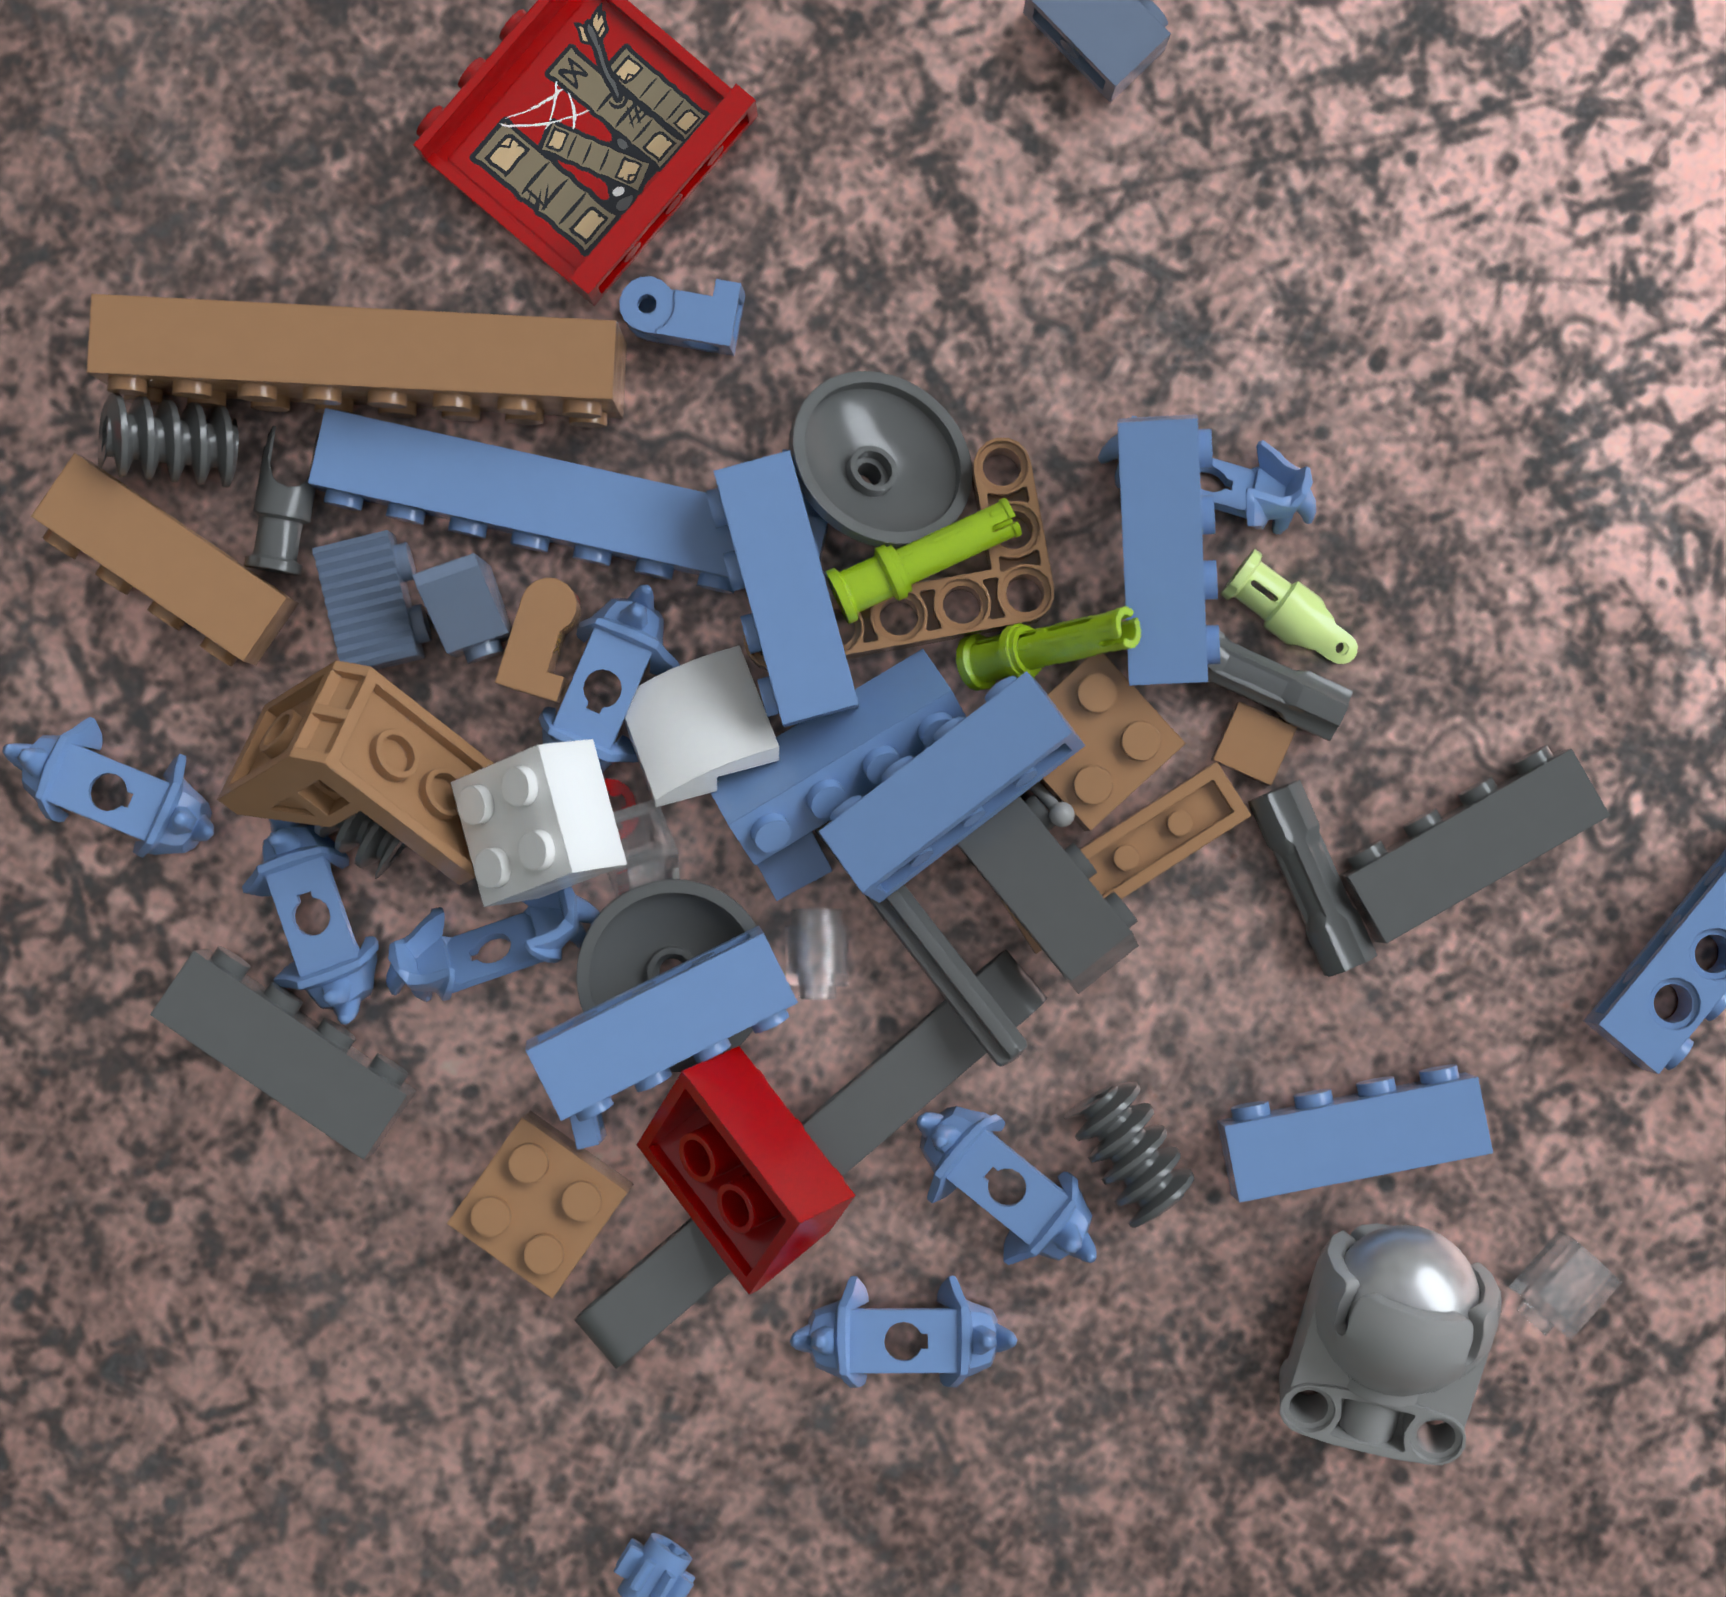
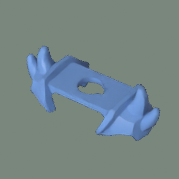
M1118 434L1114 435L1102 447L1098 456L1101 464L1119 459ZM1264 440L1259 441L1256 445L1259 467L1249 469L1213 458V468L1200 469V472L1213 474L1222 480L1225 486L1231 487L1230 490L1225 488L1218 492H1210L1200 488L1201 495H1214V509L1246 518L1248 526L1263 530L1268 520H1272V531L1278 535L1288 528L1296 511L1301 515L1304 523L1310 524L1314 520L1316 500L1310 489L1313 484L1310 468L1305 466L1300 469L1293 465ZM1119 461L1114 476L1117 488H1120Z
M640 585L628 598L611 599L592 617L579 623L576 633L577 638L584 643L588 638L589 640L557 715L556 708L545 707L538 718L542 727L543 744L593 739L602 774L613 762H639L631 739L622 735L616 742L615 740L649 661L650 673L660 675L680 666L679 662L663 646L664 618L659 611L654 609V594L649 585ZM598 670H607L618 677L622 690L617 702L609 707L602 708L599 714L586 708L589 702L584 695L583 688L585 680L591 673Z
M92 717L83 720L74 728L61 735H42L34 744L13 743L6 744L3 747L2 752L5 757L22 771L23 788L36 800L39 809L47 819L56 822L65 821L69 816L63 810L66 809L140 840L135 841L133 853L142 858L148 853L153 855L186 853L194 849L200 841H207L214 835V825L210 820L212 812L209 802L184 779L185 755L179 754L170 763L163 775L166 780L164 781L86 749L101 750L103 743L102 732L96 720ZM107 774L121 777L126 784L127 792L133 794L128 808L121 805L115 810L104 811L96 807L91 797V790L95 781Z
M269 819L271 833L263 840L262 864L255 868L252 875L243 884L242 889L243 893L272 896L294 958V962L287 965L273 980L280 987L305 990L320 1008L333 1010L341 1024H348L357 1016L361 1001L370 996L373 991L377 951L379 950V942L374 936L365 937L361 948L358 946L331 871L330 862L341 869L349 866V856L347 853L342 854L336 850L335 842L329 836L322 838L314 832L315 825ZM311 892L313 898L323 901L330 912L329 925L318 935L306 934L296 923L295 914L297 907L301 903L300 895Z
M570 886L539 899L522 901L528 905L523 913L454 937L442 936L445 921L443 908H433L430 914L416 926L412 933L389 945L388 959L391 964L386 975V985L392 995L399 994L402 987L406 984L414 996L422 1001L428 1002L431 1000L432 992H436L442 1001L450 1000L452 993L541 962L557 963L561 961L564 945L570 940L578 948H581L586 935L583 923L592 924L600 912L587 900L576 895ZM506 939L511 942L508 954L497 962L482 963L477 959L472 961V956L477 955L480 948L491 940Z
M954 1106L946 1108L940 1114L925 1112L918 1116L916 1124L922 1133L920 1149L934 1172L927 1195L929 1202L934 1203L947 1197L957 1187L1010 1229L1004 1243L1003 1261L1007 1265L1036 1257L1037 1255L1058 1261L1068 1255L1088 1263L1095 1261L1097 1250L1088 1234L1092 1214L1079 1189L1078 1180L1071 1173L1063 1171L1057 1177L1062 1188L1057 1186L992 1132L1002 1131L1005 1126L1004 1119L997 1114L989 1115L985 1112ZM992 1167L998 1171L1013 1169L1024 1178L1026 1192L1017 1203L1011 1205L1000 1204L991 1197L988 1190L989 1180L985 1176Z
M851 1276L846 1284L841 1300L813 1310L808 1318V1325L795 1331L790 1339V1344L793 1348L810 1353L816 1368L842 1379L850 1388L864 1386L867 1379V1374L864 1373H941L939 1377L942 1385L956 1388L966 1378L991 1367L997 1352L1011 1349L1017 1343L1014 1332L998 1324L997 1316L992 1309L965 1299L955 1276H948L941 1284L937 1294V1302L949 1308H858L869 1302L868 1292L857 1276ZM900 1322L911 1323L918 1328L921 1334L928 1335V1348H921L917 1355L907 1360H900L891 1356L886 1350L884 1343L885 1334L889 1328Z

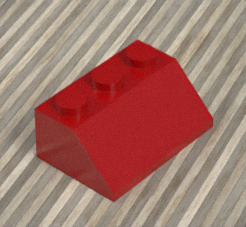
M740 1046L683 1070L636 1144L749 1295L762 1288L830 1232L856 1196L846 1184L840 1172L832 1166L805 1131L802 1123L794 1117L769 1085L763 1073L755 1067Z

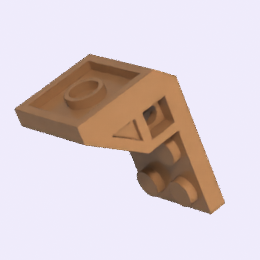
M336 660L264 705L217 800L237 815L332 827L361 811L460 886L476 876L451 782L494 763L371 666Z

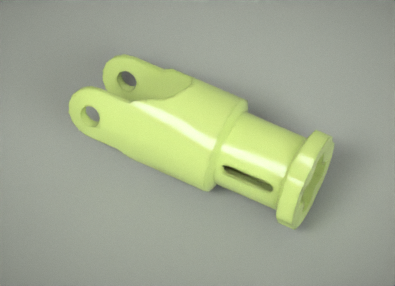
M1253 549L1229 579L1220 595L1226 600L1235 597L1263 618V627L1284 643L1316 650L1325 658L1337 664L1351 662L1358 650L1356 640L1335 623L1334 617L1326 608L1322 598L1299 581L1293 584L1288 582L1261 561L1262 553ZM1254 580L1273 594L1274 600H1270L1254 588L1251 582ZM1342 642L1343 649L1341 652L1337 653L1336 646L1338 643Z

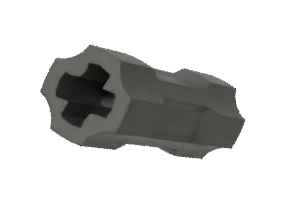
M1219 630L1220 664L1207 665L1208 682L1202 683H1215L1274 710L1285 722L1322 739L1331 741L1348 709L1353 693L1352 690L1313 672L1292 670L1233 643Z
M1296 780L1248 801L1267 846L1273 851L1303 918L1306 935L1324 976L1331 977L1346 972L1378 956L1361 916L1352 906L1320 834L1319 821L1301 781Z

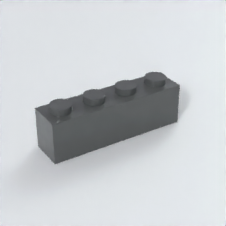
M1544 745L1515 761L1513 765L1518 773L1496 785L1491 776L1459 793L1458 797L1463 805L1442 817L1437 808H1434L1411 820L1403 826L1407 837L1385 848L1382 841L1378 840L1349 856L1347 859L1352 868L1340 874L1339 877L1375 942L1385 944L1391 942L1609 817V812L1572 748L1552 753L1548 745Z
M1032 795L1023 801L1019 796L956 845L1077 994H1079L1139 946L1133 932L1129 929L1138 920L1114 891L1104 898L1090 882L1089 879L1097 871L1074 843H1071L1065 849L1061 847L1049 832L1056 825L1051 822L1049 812L1037 797Z
M218 946L215 952L209 949L194 950L150 1015L363 1160L374 1154L417 1091L404 1082L409 1073L400 1065L377 1053L372 1060L352 1047L356 1037L336 1022L323 1018L319 1024L299 1011L303 1001L288 989L280 987L274 982H271L265 988L246 975L251 966L228 949Z

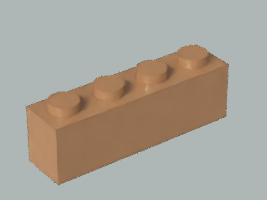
M76 453L70 458L31 515L32 518L48 528L42 537L46 542L73 559H76L81 551L101 564L95 572V575L126 595L129 594L133 587L153 600L147 609L150 613L178 631L182 629L185 623L189 624L206 636L200 646L231 667L238 658L243 662L257 665L299 604L103 469L99 470L98 465Z

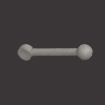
M1040 781L1030 788L1031 792L1050 811L1049 817L1054 825L1066 827L1072 823L1075 812L1070 804L1059 802Z

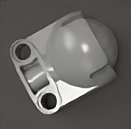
M1376 1223L1358 1226L1350 1235L1344 1230L1333 1235L1321 1250L1289 1357L1284 1360L1280 1367L1279 1397L1280 1415L1283 1422L1291 1430L1332 1445L1395 1460L1428 1465H1444L1457 1459L1465 1449V1425L1502 1311L1501 1291L1492 1273L1479 1262L1470 1264L1461 1250L1444 1236L1419 1226H1392ZM1304 1390H1314L1318 1393L1313 1395H1302L1298 1392ZM1433 1420L1443 1421V1423L1437 1425L1426 1424V1422Z

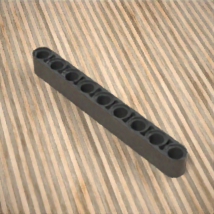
M1006 949L975 973V976L1015 1027H1018L1047 1000V996ZM944 1000L801 1123L811 1139L843 1177L987 1052L949 1003ZM689 1218L590 1303L574 1321L614 1368L617 1369L731 1273V1270L692 1218Z

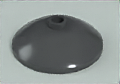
M874 371L848 372L832 377L816 387L795 414L789 434V450L800 490L814 510L826 522L846 536L875 547L892 545L894 549H898L954 523L963 512L972 487V462L969 449L951 415L936 399L918 386L886 373ZM860 475L867 477L871 484L866 482Z
M660 879L635 886L623 892L603 908L590 925L583 939L576 973L577 991L582 1010L585 1012L660 975V966L668 959H677L684 963L757 925L744 908L733 898L721 890L698 881ZM752 1027L729 1037L728 1040L731 1046L724 1052L740 1046L752 1033ZM691 1056L669 1068L671 1072H682L699 1063H696L694 1057Z

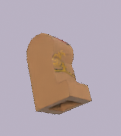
M546 577L534 581L526 588L495 680L496 684L555 703H562L570 680L555 675L554 671L565 634H568L576 627L581 617L582 608L579 597L569 585L557 578Z

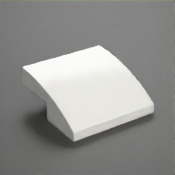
M740 645L694 659L639 685L624 719L655 808L716 792L717 777L779 761V744Z

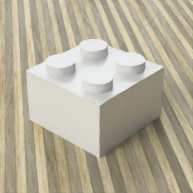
M593 739L538 744L451 782L484 907L539 899L627 865Z

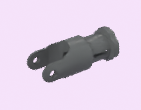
M273 426L268 433L267 442L263 449L253 513L259 516L254 550L251 555L245 556L244 566L271 573L301 576L303 566L297 563L303 525L311 522L316 488L308 483L310 473L306 481L299 486L287 487L275 480L270 467L276 426ZM316 434L310 472L313 464L319 434Z

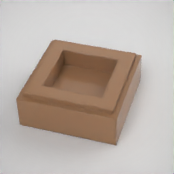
M1237 702L1211 761L1218 762V764L1264 785L1271 786L1297 727L1242 702Z

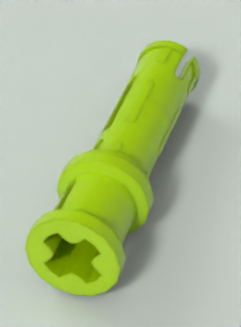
M1002 498L998 500V503L896 550L892 545L887 547L882 545L875 548L874 556L841 572L832 568L824 573L841 613L847 623L850 624L858 620L859 612L891 597L900 601L908 597L907 593L913 591L912 584L1013 537L1017 538L1022 535L1019 522H1013L1012 517L1016 515L1008 500Z
M1125 606L1106 613L1086 616L1042 628L1033 629L1028 625L1019 623L1009 625L1001 634L991 637H985L979 633L964 636L959 641L956 649L957 669L962 681L968 688L974 691L990 689L997 680L1010 676L1018 678L1026 671L1034 678L1044 666L1092 657L1106 652L1135 648L1141 639L1140 622L1138 617L1121 622V619L1130 618L1134 613L1131 608Z

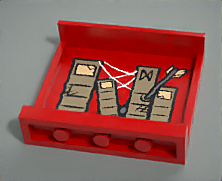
M537 0L528 12L520 9L510 17L499 35V39L502 42L486 60L483 57H479L467 67L458 81V87L461 90L445 108L441 105L434 107L424 117L416 131V135L419 138L413 146L424 162L595 306L758 117L756 100L738 84H735L733 88L729 87L628 0Z

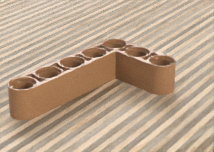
M995 438L987 441L975 456L972 465V485L977 512L998 503V500L1006 498L1016 515L1015 517L1023 520L1030 531L1029 542L1018 549H1009L1000 543L985 550L988 570L914 583L911 585L913 591L907 593L908 597L900 601L891 597L859 612L858 620L853 622L855 627L853 637L847 644L843 645L847 659L954 640L972 634L1003 631L1007 626L1019 623L1029 626L1038 622L1048 612L1054 600L1053 577L1031 460L1027 450L1019 442L1010 438ZM1005 455L1016 463L1018 478L1006 486L995 485L984 474V462L992 456ZM1018 579H1028L1034 582L1041 592L1040 606L1030 612H1021L1014 609L1006 597L1008 585ZM957 590H965L971 593L979 604L978 616L966 624L951 621L943 609L944 599L950 593ZM835 598L830 599L834 613H841ZM893 602L909 604L917 616L915 628L904 635H894L887 632L882 626L880 615L888 604ZM744 634V646L749 658L759 668L768 671L764 656L759 652L750 654Z

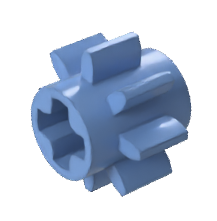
M651 1533L645 1545L631 1538L617 1561V1566L613 1570L624 1578L617 1591L621 1597H687L695 1580L694 1575L685 1571L692 1561V1557L680 1545L657 1533Z

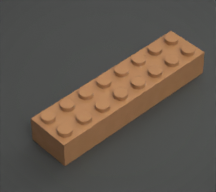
M91 294L87 373L105 383L108 392L123 394L124 402L133 403L134 399L138 396H145L149 399L151 405H159L163 400V395L187 398V404L198 402L202 408H212L216 405H224L226 407V398L251 401L252 409L262 411L286 412L290 409V402H306L315 404L314 411L318 413H324L325 408L350 414H353V405L378 407V415L392 418H415L417 416V408L442 410V418L447 420L468 422L479 421L480 411L504 413L506 422L525 425L543 424L544 415L568 416L569 425L604 428L607 427V418L623 419L627 342L615 320Z

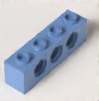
M1726 849L1583 1020L1641 1070L1659 1074L1663 1068L1667 1070L1675 1068L1690 1052L1694 1042L1689 1037L1704 1019L1708 1021L1715 1019L1726 1009ZM1710 936L1718 946V958L1711 968L1704 971L1696 962L1695 948L1702 938ZM1670 985L1677 993L1678 1006L1673 1015L1662 1020L1654 1009V998L1662 987Z

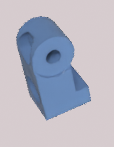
M648 276L632 280L623 289L619 299L620 312L629 329L637 337L651 342L730 356L735 355L745 300V292L741 283L716 279L713 296L672 290L662 280Z

